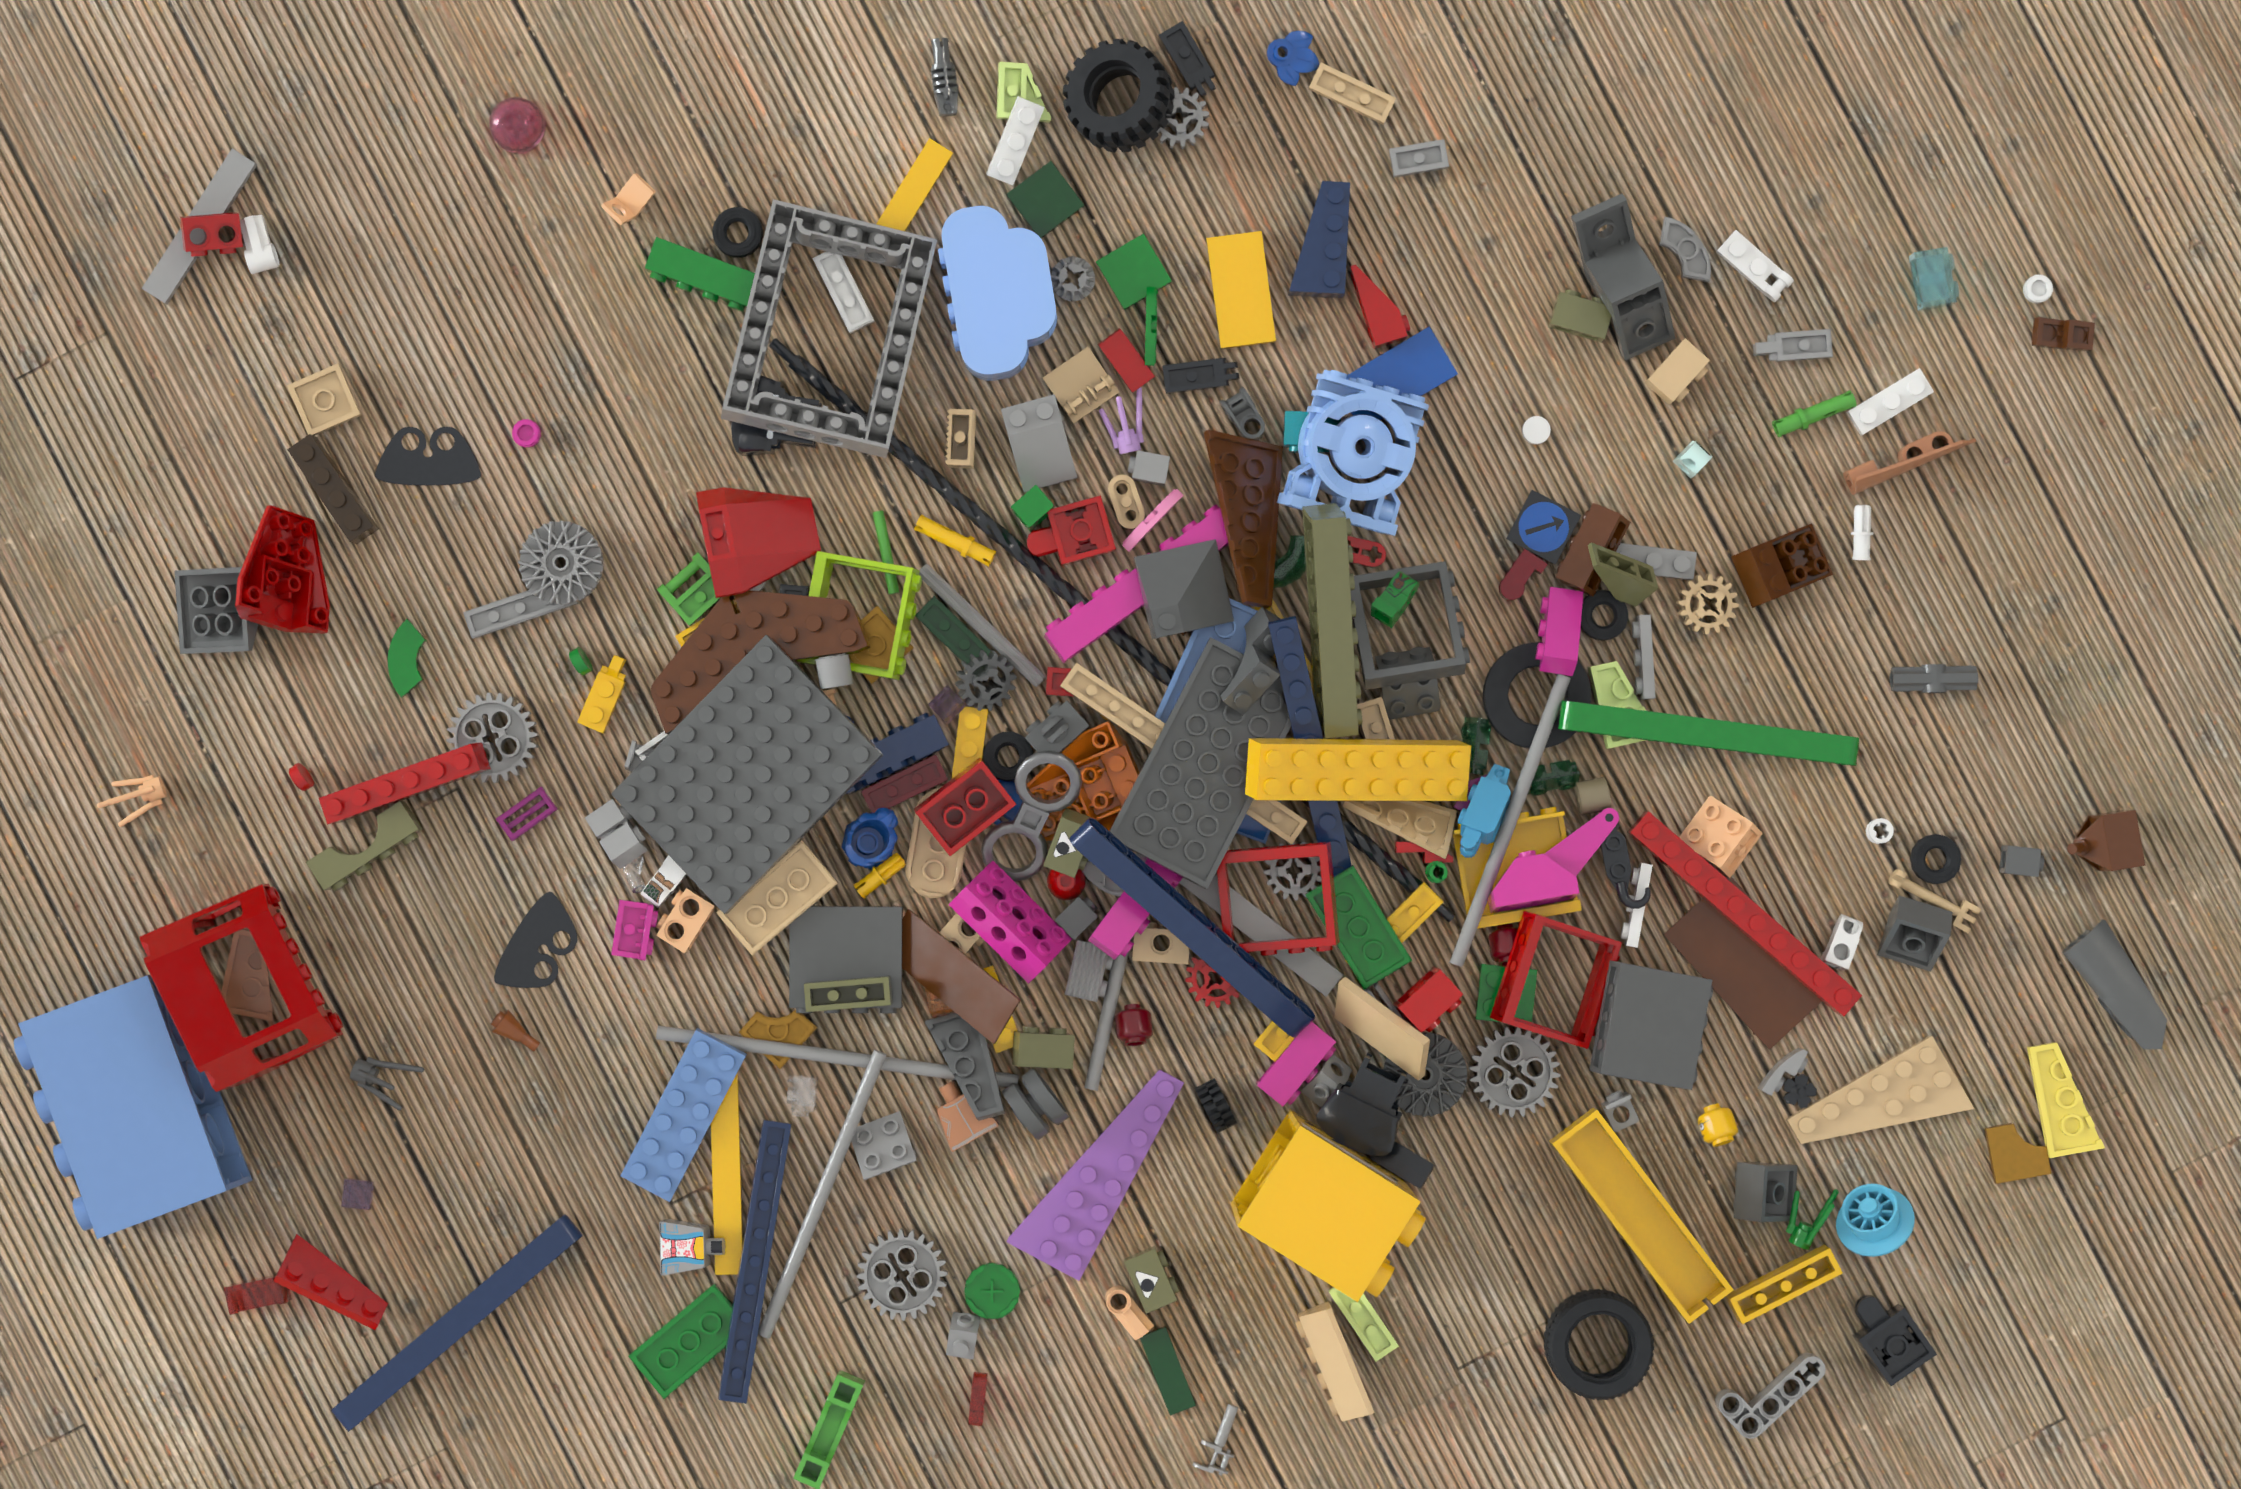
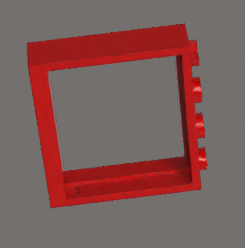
M1331 842L1227 850L1217 869L1223 932L1234 940L1227 863L1319 856L1327 936L1241 942L1237 944L1247 953L1260 951L1261 956L1275 955L1277 950L1288 949L1289 954L1303 953L1305 948L1316 947L1318 952L1333 950V946L1337 945L1340 940Z
M1524 911L1490 1018L1588 1049L1592 1036L1595 1037V1026L1600 1016L1610 960H1619L1620 956L1618 954L1622 942ZM1543 926L1600 944L1571 1034L1514 1017Z

